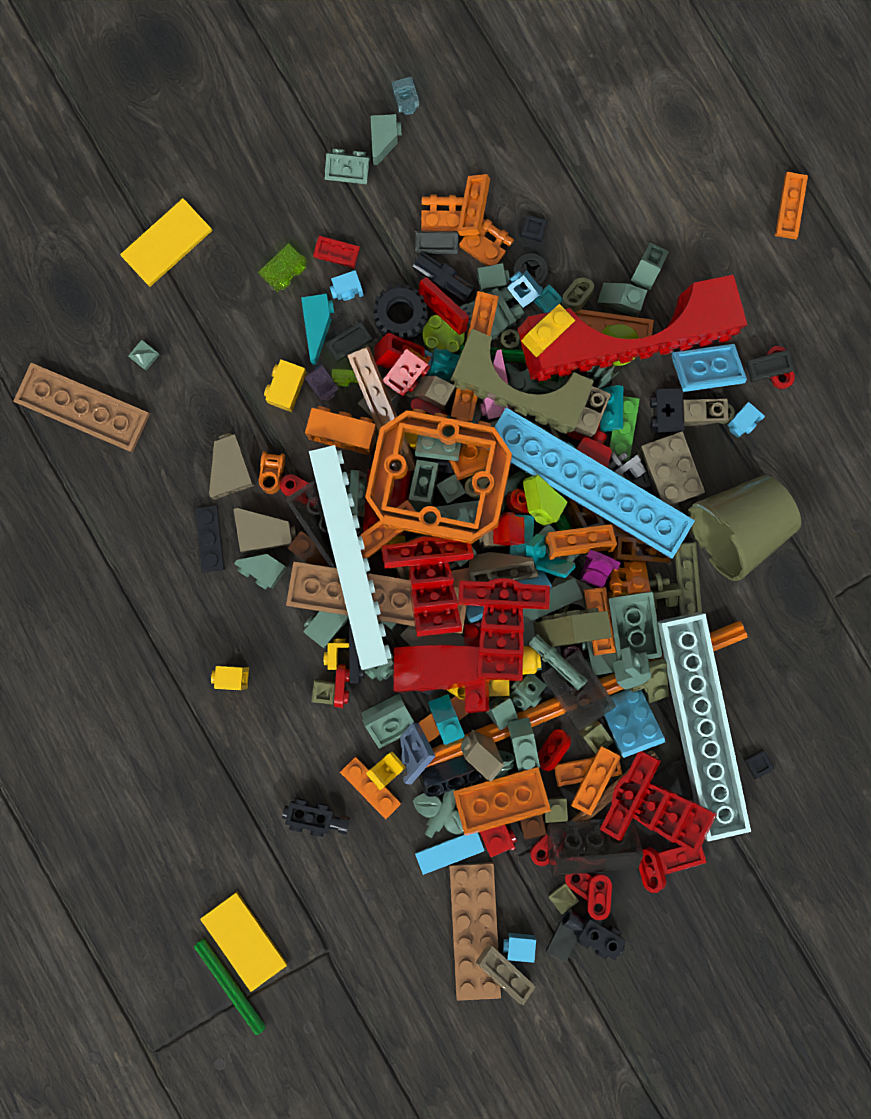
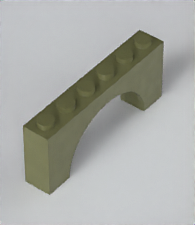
M472 329L450 382L454 383L453 385L460 390L468 389L473 391L474 395L481 399H486V397L492 399L500 407L506 408L508 406L515 409L514 412L521 416H532L540 424L547 425L548 423L553 425L555 430L561 433H571L577 425L594 381L573 372L566 384L554 392L534 395L518 391L504 382L493 367L490 357L492 337Z

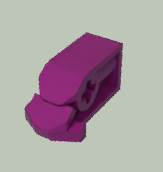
M589 550L578 580L591 587L602 588L612 569L618 570L620 562L601 553Z

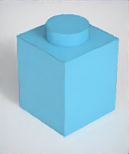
M508 933V939H504L503 953H507V960L534 963L535 935Z

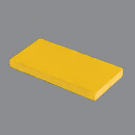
M182 198L120 255L145 283L151 287L210 234L212 229Z
M238 892L200 918L250 992L288 965Z

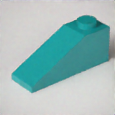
M327 294L301 297L312 365H317L331 323V313H334L333 300H329Z

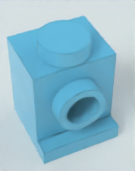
M356 270L331 278L333 286L329 288L333 299L338 298V300L343 299V301L354 298L355 294H359V297L364 296Z
M527 270L523 273L518 271L511 276V282L507 287L523 308L540 296L543 290ZM524 282L527 288L523 287L521 283Z
M748 402L727 425L730 427V432L739 438L745 432L749 434L756 427V423L765 416Z

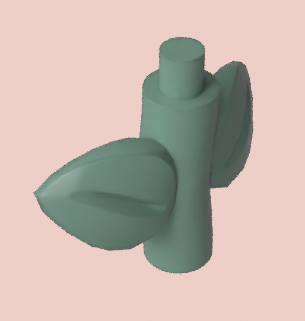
M455 789L444 793L442 800L438 796L428 797L425 793L420 794L413 800L416 810L422 816L430 818L426 823L428 828L424 833L430 838L433 837L436 831L440 832L443 826L451 833L464 834L458 809L455 808L456 801L453 791H456Z

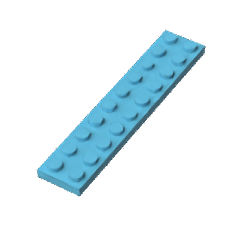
M505 408L495 425V429L512 453V464L532 476L538 474L552 488L669 558L674 557L695 520L508 408Z

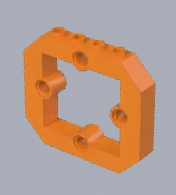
M421 409L406 410L380 428L365 498L385 527L470 544L474 543L498 527L512 460L511 451L495 427H491L490 423L478 421V424L469 423V419L456 417V420L447 418V415L441 413H434L433 416L425 414L426 411ZM447 427L455 430L454 434L450 437L443 435V430ZM405 432L438 438L446 445L458 442L490 449L486 471L477 472L472 479L474 492L480 495L475 524L443 518L439 510L433 506L424 507L420 513L389 507L394 480L403 478L408 471V465L404 457L400 455ZM393 462L402 463L399 471L390 470ZM480 479H487L490 482L489 486L485 489L479 488L477 483ZM429 513L437 516L436 521L432 524H427L424 521L425 516Z

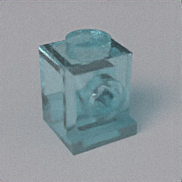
M412 77L391 82L392 93L398 112H404L405 115L414 113L416 108H419V99Z

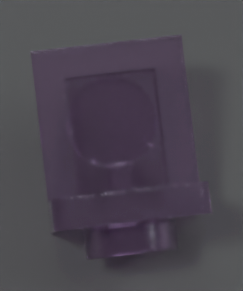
M319 365L304 376L321 401L333 398L339 389L322 365Z

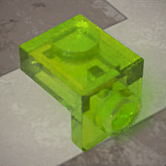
M332 369V380L337 382V385L349 386V383H358L353 370Z

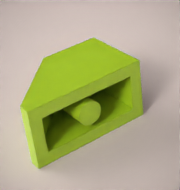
M538 474L525 478L523 486L528 512L535 518L536 522L543 526L556 523L567 501Z

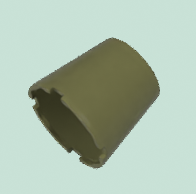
M762 475L698 501L688 510V517L695 520L691 530L700 549L705 548L711 556L709 562L723 576L732 581H739L747 576L801 528V516L794 499L777 479L769 475Z

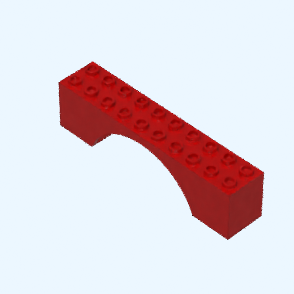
M734 275L693 283L678 296L674 314L666 328L655 335L645 338L622 339L600 333L585 324L576 316L571 308L565 310L575 321L538 357L521 340L550 312L529 316L518 328V334L530 379L545 381L550 379L551 375L559 374V377L572 374V371L575 370L580 372L589 371L593 366L599 365L600 368H605L613 365L612 362L620 361V364L632 361L635 357L647 359L652 357L654 353L660 352V355H665L677 348H680V351H684L696 344H699L700 347L712 344L714 340L725 342L731 340L732 336L741 333L740 330L747 325Z

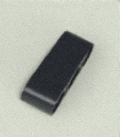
M464 755L427 767L419 775L424 793L428 797L438 796L479 781L484 777L465 759Z

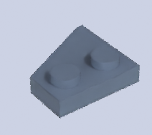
M414 722L400 737L402 764H406L407 776L403 777L405 784H412L436 757L420 724Z

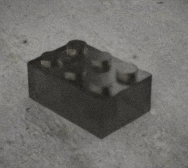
M578 650L565 658V660L588 680L582 688L577 690L554 667L541 674V679L577 733H580L616 708V704Z

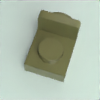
M593 716L583 720L576 728L577 732L584 738L595 754L600 746L607 748L614 742L601 723Z

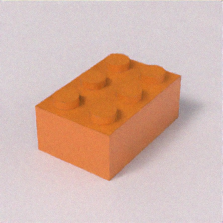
M318 406L317 409L311 408L305 431L309 440L372 455L378 432L376 424L372 423V419L360 417V420L351 418V414L341 411L339 414L331 413V409Z

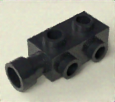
M296 798L295 801L289 803V806L285 805L282 818L286 819L285 825H289V830L302 832V829L311 830V835L323 837L324 833L328 834L330 829L337 830L340 834H347L350 817L342 815L341 817L333 816L334 810L330 809V805L317 803V806L309 805L308 800ZM302 810L304 816L301 818L297 817L296 811ZM318 815H324L325 821L319 822L317 819Z
M571 909L564 914L562 925L570 930H575L574 935L578 938L577 942L587 949L589 946L595 948V953L604 959L610 957L616 960L617 956L621 955L624 951L626 940L620 936L622 932L614 926L610 925L607 928L602 925L603 920H595L587 915H584L582 919L578 913Z

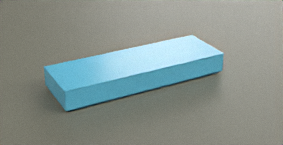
M477 832L467 836L464 834L416 852L415 855L424 875L485 850Z

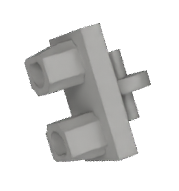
M615 452L611 454L613 461L609 463L608 467L613 469L618 465L619 468L614 472L625 478L623 473L628 469L635 478L646 472L639 454L625 464L622 461L629 457L626 452L619 456Z

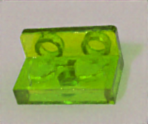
M288 243L258 274L278 292L280 289L284 290L290 284L291 278L295 275H300L305 270L307 262L305 257L300 255Z

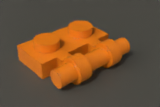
M437 194L422 196V205H430V211L422 210L421 231H458L461 211H456V206H462L464 197H456V195L437 197ZM437 205L449 206V211H437Z
M483 218L481 233L478 235H466L460 242L459 247L486 266L497 265L506 254V251L500 246L505 243L510 247L514 239L508 236L509 233L505 230L501 231L492 225V221ZM487 232L497 238L494 243L485 237Z
M624 562L623 568L619 567L618 570L612 569L609 575L611 578L609 582L610 590L615 597L621 596L622 592H627V595L651 592L646 562Z

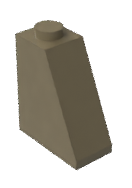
M419 376L416 379L418 382L417 386L411 393L408 392L407 396L412 399L419 398L447 412L455 396V386L436 376Z
M224 434L219 437V440L214 441L209 490L210 497L213 500L255 486L239 439L235 434Z
M239 508L234 509L239 548L242 553L289 546L297 536L295 526L291 527V523L288 521Z

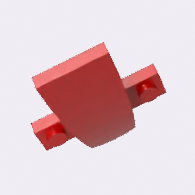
M422 537L414 539L409 543L382 545L381 552L385 568L409 566L411 603L417 637L462 632L458 600L453 586L454 578L448 562L473 559L472 545L470 543L437 537Z
M507 578L494 579L488 582L459 581L458 605L484 606L479 639L477 679L522 681L524 655L523 608L549 610L550 585L521 584V582Z
M481 623L464 625V646L426 645L394 648V691L407 692L418 690L423 692L465 687V712L489 711V683L491 679H477Z
M644 751L638 752L627 775L621 778L615 786L612 794L611 808L600 830L621 841L632 818H634L651 831L654 830L669 841L679 844L694 854H698L717 813L680 794L652 783L651 780L661 760Z

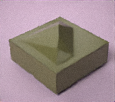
M314 679L311 702L333 704L336 682Z
M565 882L548 895V898L561 914L579 902Z

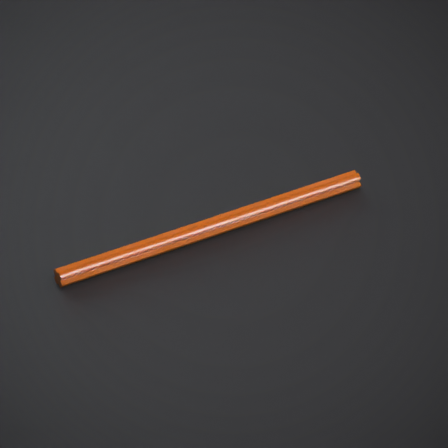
M741 621L710 633L713 652L747 638V633ZM663 653L662 657L648 659V661L651 662L660 658L664 659ZM614 672L583 685L579 690H571L537 704L534 708L530 707L516 714L518 719L529 717L531 727H534L624 688L616 682ZM494 723L475 730L494 740V742L510 736L508 726L499 730ZM464 738L432 748L436 757L427 767L463 755L460 746Z

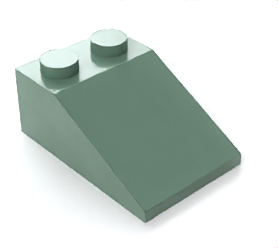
M653 592L608 598L617 661L622 660L621 649L630 647L638 654L646 652L648 659L662 657Z

